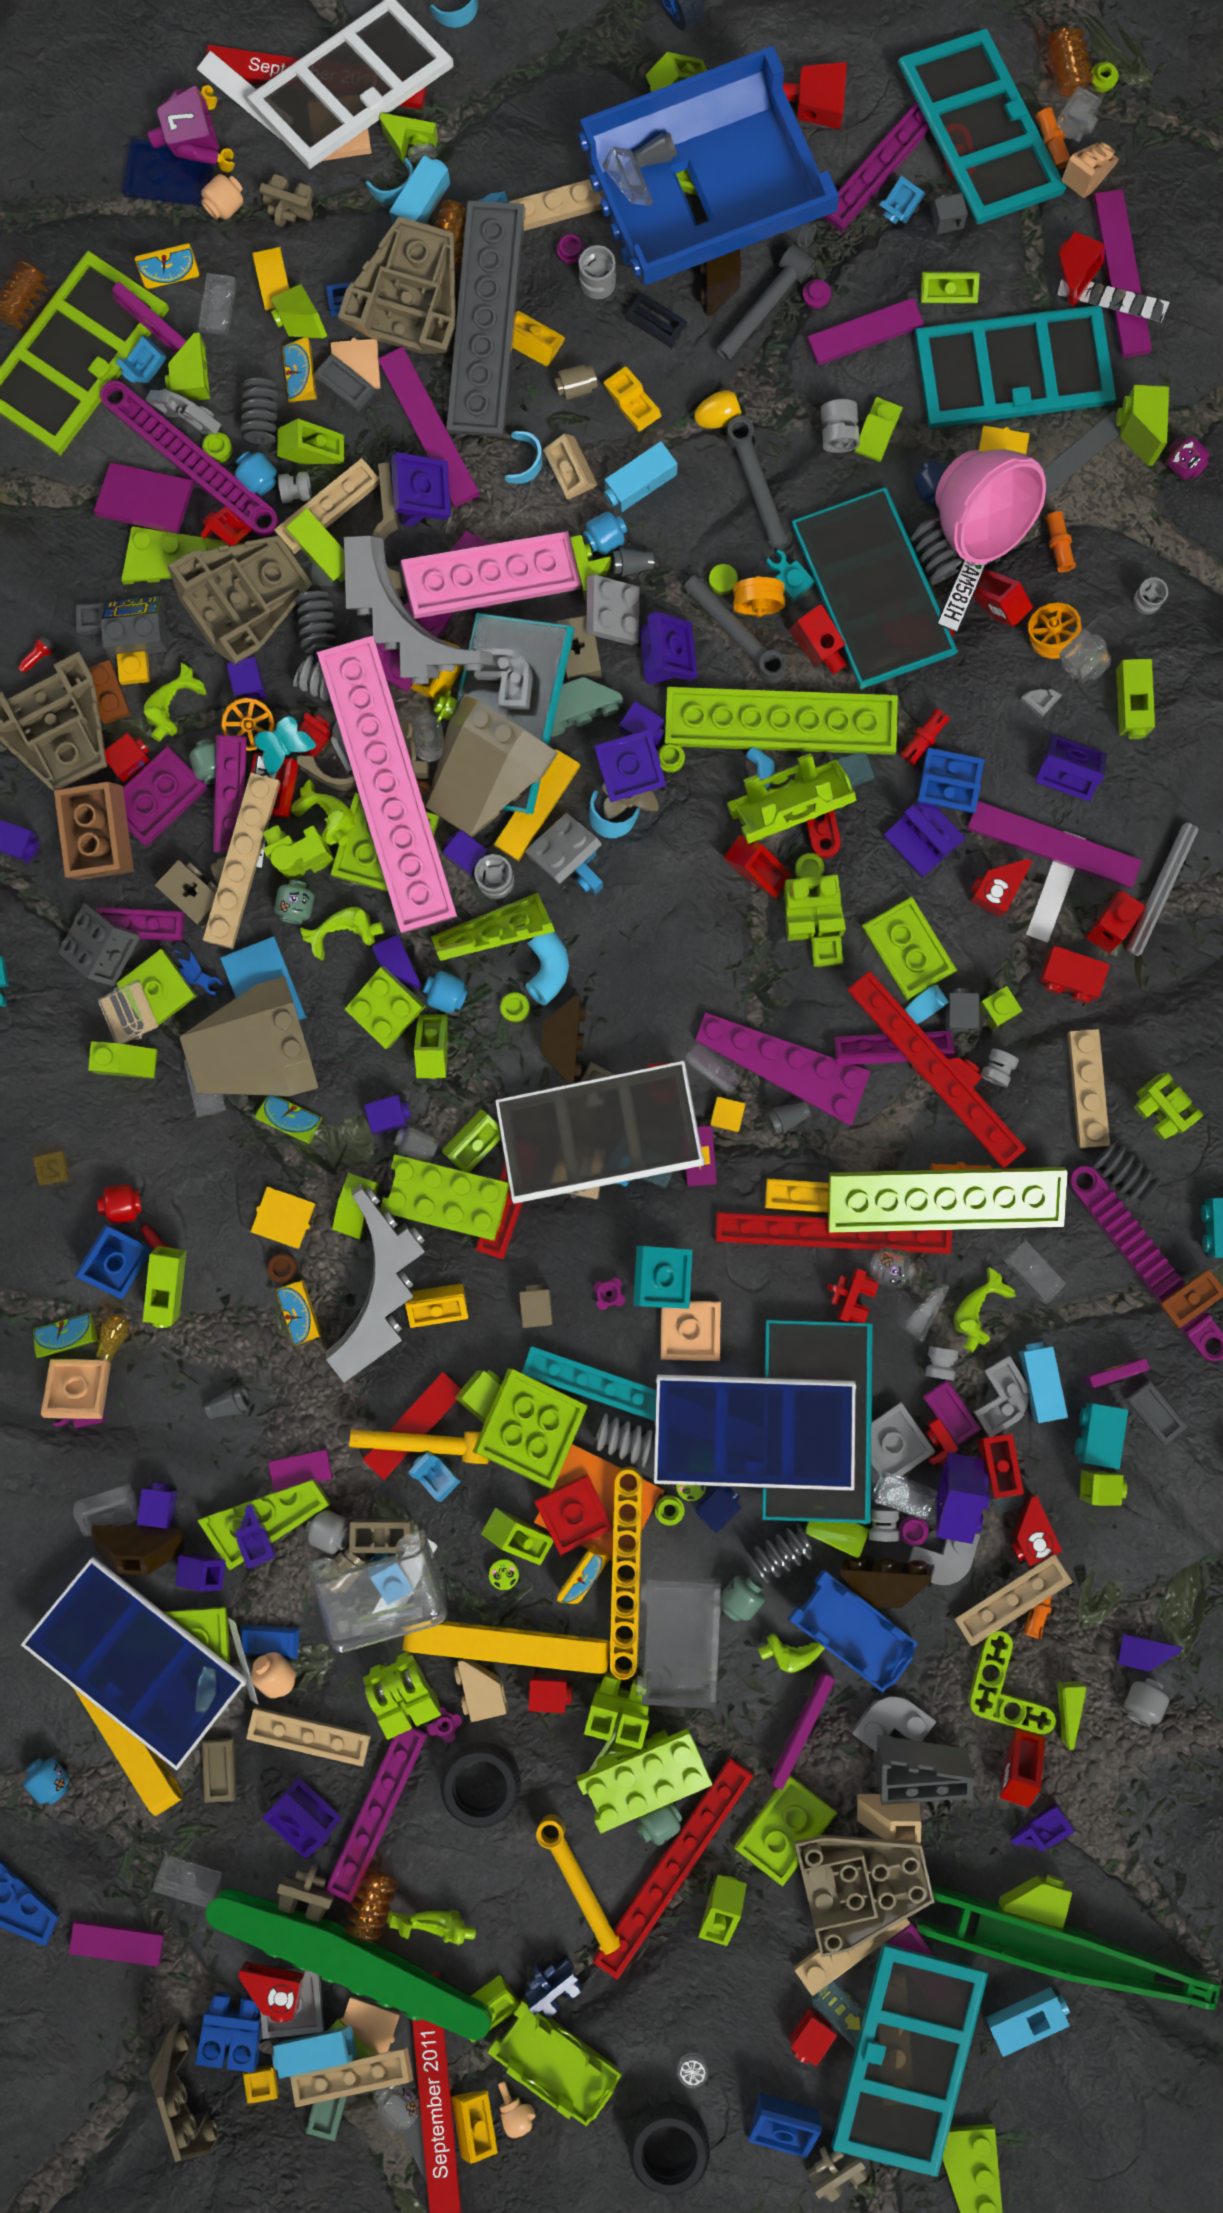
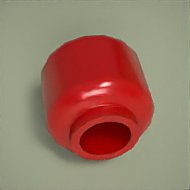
M130 1184L107 1186L103 1190V1197L97 1198L99 1216L105 1215L106 1220L110 1224L134 1221L137 1213L142 1212L139 1190H134Z

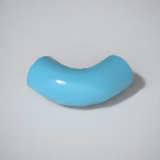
M556 932L534 937L527 943L540 960V970L526 983V989L532 998L543 1006L547 1005L564 986L569 970L567 949Z

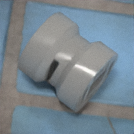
M298 472L296 476H290L289 474L278 475L282 503H292L294 499H300L301 501H310L312 499L308 472Z
M1157 577L1146 579L1134 594L1133 604L1135 609L1142 614L1150 615L1155 613L1168 596L1166 583Z
M992 1049L989 1055L990 1062L988 1066L983 1068L980 1075L983 1079L995 1085L1008 1087L1011 1080L1009 1075L1011 1070L1016 1069L1019 1059L1002 1050Z
M929 1346L928 1356L932 1365L926 1366L925 1376L954 1381L956 1371L951 1368V1365H954V1362L957 1361L959 1351Z
M871 1508L872 1528L869 1530V1540L899 1541V1531L896 1529V1522L899 1520L898 1509Z

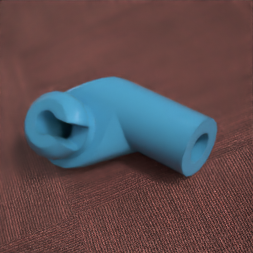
M752 747L746 757L757 765L759 780L774 775V761L759 748ZM772 782L765 785V788H768Z

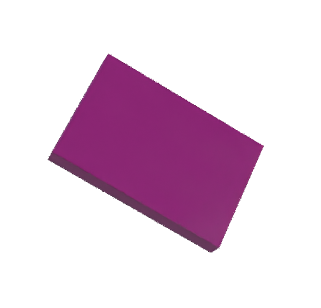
M110 463L94 509L95 515L97 517L179 534L194 488L193 480Z
M168 746L123 787L128 829L145 847L208 789L203 781L198 780L194 772Z

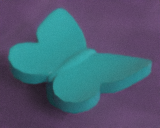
M290 716L282 717L276 724V730L272 732L261 731L254 737L255 746L264 751L262 760L266 771L270 775H274L279 770L285 755H289L290 752L309 751L316 747L315 742L303 731H297V721Z

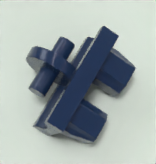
M566 1957L558 1965L554 1966V1964H551L546 1969L540 1964H536L532 1968L535 1978L528 1982L530 1987L524 1993L529 2002V2010L534 2015L540 2012L547 2018H550L560 2007L556 1999L560 1994L564 1993L569 1999H573L581 1993L582 1988L576 1976L573 1963Z

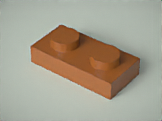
M107 660L89 667L94 678L99 715L102 722L107 725L132 715L113 663Z
M1206 1269L1160 1302L1159 1305L1176 1328H1181L1223 1297V1287L1210 1269Z

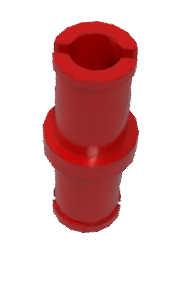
M935 708L924 725L914 731L915 736L900 753L903 759L908 758L906 762L915 765L927 747L933 746L936 742L934 738L945 724L950 721L947 714L941 716L944 712Z

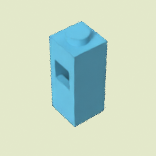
M426 156L422 157L389 211L392 225L399 216L423 224L427 223L451 184L448 168L438 159L431 160Z
M660 441L605 479L604 496L612 507L616 505L622 513L677 475L678 463L662 441Z
M1043 1341L1026 1344L1027 1350L1018 1352L1024 1380L1030 1392L1028 1393L1033 1422L1043 1423L1068 1418L1053 1346H1044Z
M1050 1987L985 2017L1004 2057L1069 2027L1070 2025L1065 2015L1069 2014L1070 2011L1063 1996L1057 1997Z
M352 2025L285 2039L273 2046L272 2060L274 2068L278 2070L279 2079L348 2064L358 2057Z

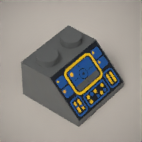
M162 595L105 601L101 616L103 648L111 658H116L117 654L145 651L147 654L168 652Z

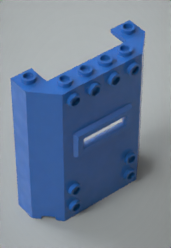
M774 46L580 119L581 133H578L577 136L583 152H586L592 173L589 175L592 189L594 192L599 191L602 198L599 200L601 210L605 217H610L612 222L610 230L615 242L620 241L622 249H620V253L625 266L630 265L634 276L644 286L837 212L839 194L829 171L820 173L783 90L784 69ZM670 132L678 156L673 157L671 162L645 166L640 169L634 151L643 147L659 134L663 133L665 135ZM686 169L709 220L697 225L676 176V173Z

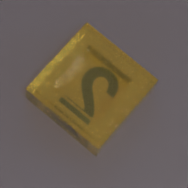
M60 1151L33 1157L39 1186L70 1180L65 1152Z

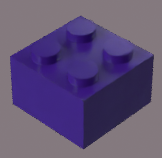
M948 1452L935 1497L937 1538L973 1544L976 1532H981L983 1526V1515L981 1513L983 1509H988L990 1502V1491L986 1490L989 1473L984 1471V1459Z

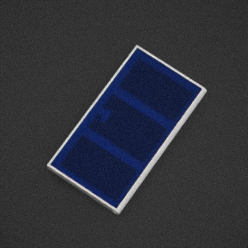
M657 1374L654 1484L854 1490L855 1381Z
M94 1556L89 1559L85 1567L21 1644V1646L175 1770L179 1769L248 1680Z

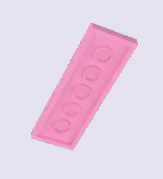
M568 531L404 559L400 563L413 619L580 590L582 586Z

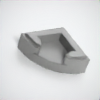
M1038 689L1027 692L1021 697L1020 701L1038 717L1042 718L1062 695L1052 689Z

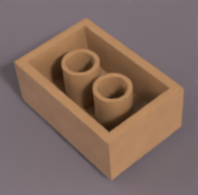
M103 782L54 790L65 878L85 880L134 872L123 786L111 782Z

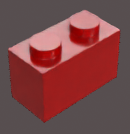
M1053 946L1048 951L1038 983L1045 985L1044 989L1049 992L1061 994L1063 991L1072 994V999L1078 1002L1089 1003L1100 998L1110 964Z
M1013 1434L977 1440L980 1458L984 1459V1471L989 1473L986 1490L990 1491V1500L1023 1495L1024 1490Z

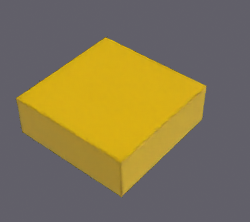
M717 1097L710 1126L738 1133L745 1103Z
M273 2064L256 2067L253 2073L243 2071L247 2104L278 2098L276 2070Z

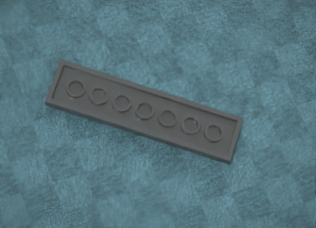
M468 201L446 429L451 434L504 437L526 209L524 204Z

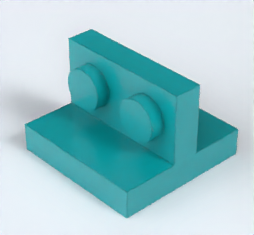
M637 1246L633 1306L689 1309L693 1250Z

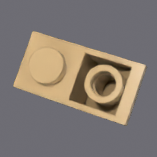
M459 1658L458 1666L454 1667L457 1684H463L465 1696L461 1697L464 1715L469 1714L471 1722L507 1714L508 1704L502 1678L472 1659Z
M857 1794V1821L884 1840L921 1843L919 1802L881 1805L880 1794Z

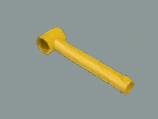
M351 1429L349 1447L462 1455V1462L488 1464L489 1462L488 1459L472 1452L481 1433L477 1431H464V1437Z
M547 1815L539 1823L536 1832L537 1841L542 1847L550 1849L600 1944L598 1948L605 1955L610 1954L621 1946L619 1935L616 1936L609 1925L599 1902L564 1838L566 1830L564 1821L557 1815ZM547 1825H554L558 1829L559 1835L556 1838H548L544 1834L543 1828Z

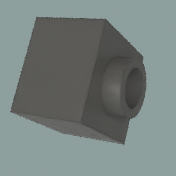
M962 193L956 195L944 194L934 200L931 217L936 235L964 228L968 213Z

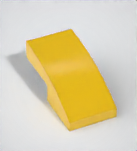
M280 247L253 253L266 311L275 309L271 301L272 297L290 289Z
M626 366L603 382L604 387L614 402L638 432L661 417L660 409L643 391L640 381Z

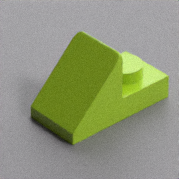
M380 113L382 132L402 163H404L403 159L406 158L409 144H413L420 149H426L427 147L436 149L438 142L436 123Z
M876 397L860 434V445L854 452L881 462L903 407Z
M582 535L570 537L582 584L584 600L587 601V577L594 574L605 577L611 568V557L593 560L589 543L584 544Z

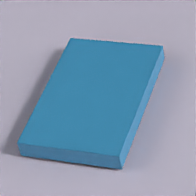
M274 936L220 958L236 998L256 984L285 976L298 1019L307 1018Z

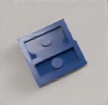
M928 748L917 802L975 814L985 759Z

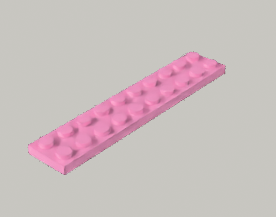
M366 637L317 652L400 932L405 933L458 917L374 637Z

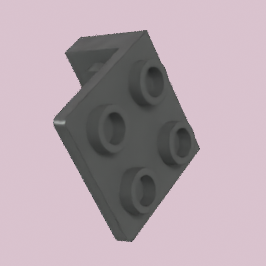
M84 903L76 915L66 938L62 942L59 954L86 978L115 986L140 935L135 931L112 924L93 907Z

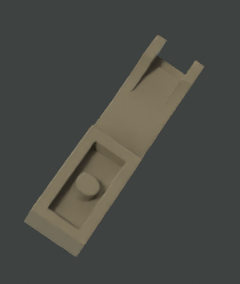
M390 463L378 464L383 520L378 523L372 536L382 538L383 541L390 533L398 530L397 513L394 512ZM387 567L398 596L405 597L401 573Z
M297 756V764L301 766V770L327 787L343 792L358 789L354 776L346 779L332 778L319 769L314 757ZM411 761L416 779L430 780L428 761Z

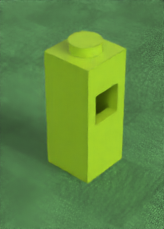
M306 508L284 530L331 583L336 579L341 583L345 579L344 549L310 510Z
M1152 659L1122 660L1116 668L1119 736L1128 735L1129 739H1142L1155 728Z
M157 1246L150 1253L143 1322L152 1323V1326L157 1328H167L172 1326L180 1317L187 1250Z

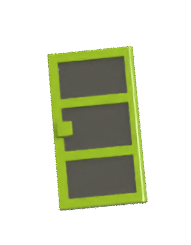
M86 251L0 366V415L60 456L102 401L100 397L102 387L110 381H117L122 374V369L116 364V360L119 357L127 359L141 337H149L152 334L113 300L112 288L119 281L161 319L169 311V307L165 302L90 251Z

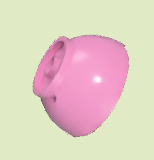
M994 449L984 452L973 450L955 459L943 473L935 495L936 505L940 510L943 533L953 550L967 562L982 565L1003 556L1014 548L1033 526L1042 510L1046 493L1045 475L1037 461L1024 453L1013 450Z

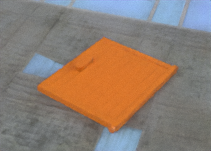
M572 1444L554 1488H550L549 1492L588 1473L614 1527L615 1479L622 1468ZM625 1474L621 1477V1483L625 1488L632 1489L636 1487L637 1479L632 1474ZM643 1479L642 1530L659 1495H663L665 1492L661 1487ZM625 1504L620 1508V1513L624 1518L631 1519L637 1514L635 1507L630 1504ZM538 1512L534 1523L547 1529L540 1512ZM613 1529L580 1545L589 1549L591 1545L595 1544L609 1554L610 1560L613 1561ZM626 1534L619 1538L621 1546L626 1549H630L636 1544L635 1539L631 1535Z

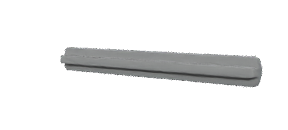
M1191 823L1183 824L1146 903V907L1126 947V951L1130 954L1139 956L1143 953L1198 832V827Z

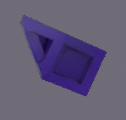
M395 935L372 946L380 967L385 966L399 981L411 984L413 988L419 989L422 987L399 935Z
M250 1504L246 1506V1514L240 1529H237L235 1534L247 1569H252L278 1557L255 1506Z
M1125 1633L1123 1634L1118 1664L1150 1671L1180 1653L1183 1647Z
M1054 1803L1018 1830L1010 1838V1841L1016 1846L1023 1844L1037 1847V1850L1046 1852V1847L1050 1848L1074 1833L1075 1827L1059 1805Z

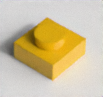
M145 651L117 654L119 682L121 685L150 682L148 654Z

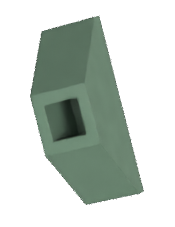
M585 677L563 684L551 737L565 732V728L575 724L577 727L587 725L596 716L603 714L604 717L617 713L619 708L623 707L621 693ZM542 717V719H541V721H540V723H539V725H540V730H541V726H542L543 717Z

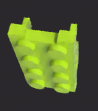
M810 753L797 758L799 765L759 780L758 775H754L744 779L747 795L728 802L727 806L732 818H739L740 822L744 825L741 829L747 843L761 840L855 802V792L852 789L848 775L836 759L815 768L813 756ZM795 774V779H791L790 782L782 787L769 788L768 791L765 788V785L771 782L772 784H780L789 778L788 775Z
M394 1154L391 1169L395 1170V1177L389 1197H383L380 1207L383 1213L388 1210L394 1216L495 1241L507 1200L509 1183Z
M688 1728L671 1736H668L666 1729L653 1734L652 1738L644 1741L642 1748L647 1746V1749L644 1748L640 1751L641 1749L629 1747L612 1755L609 1753L596 1759L597 1768L576 1776L582 1794H589L598 1812L594 1814V1820L600 1834L712 1786L704 1761Z
M523 1998L514 2010V2015L517 2016L516 2020L502 2038L496 2036L489 2046L487 2053L507 2067V2074L556 2108L566 2118L570 2119L573 2116L587 2127L597 2117L613 2094L618 2080L622 2076V2070L552 2018H547L540 2012L534 2015L529 2010V2002Z

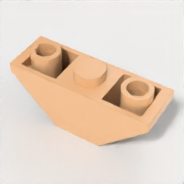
M1102 142L1100 144L1095 143L1071 156L1061 181L1084 198L1093 193L1119 159L1113 155L1115 151L1109 145Z

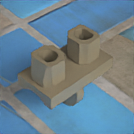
M276 174L272 176L268 185L261 184L259 192L263 194V204L268 206L267 213L275 216L274 221L277 226L283 227L287 220L295 222L296 216L311 221L314 213L311 207L313 191L310 186L300 183L297 185L294 194L287 192L289 187L288 180Z
M311 1865L309 1873L298 1870L295 1876L296 1880L284 1876L277 1890V1893L280 1894L279 1910L294 1913L298 1900L309 1903L305 1917L316 1922L321 1921L326 1910L333 1903L335 1895L323 1889L326 1879L316 1876L317 1866Z
M826 2146L819 2149L823 2159L815 2163L814 2167L807 2171L817 2197L820 2199L824 2196L829 2202H833L841 2196L843 2191L840 2185L845 2181L850 2180L853 2185H858L867 2178L864 2171L865 2165L861 2157L837 2151L830 2153Z

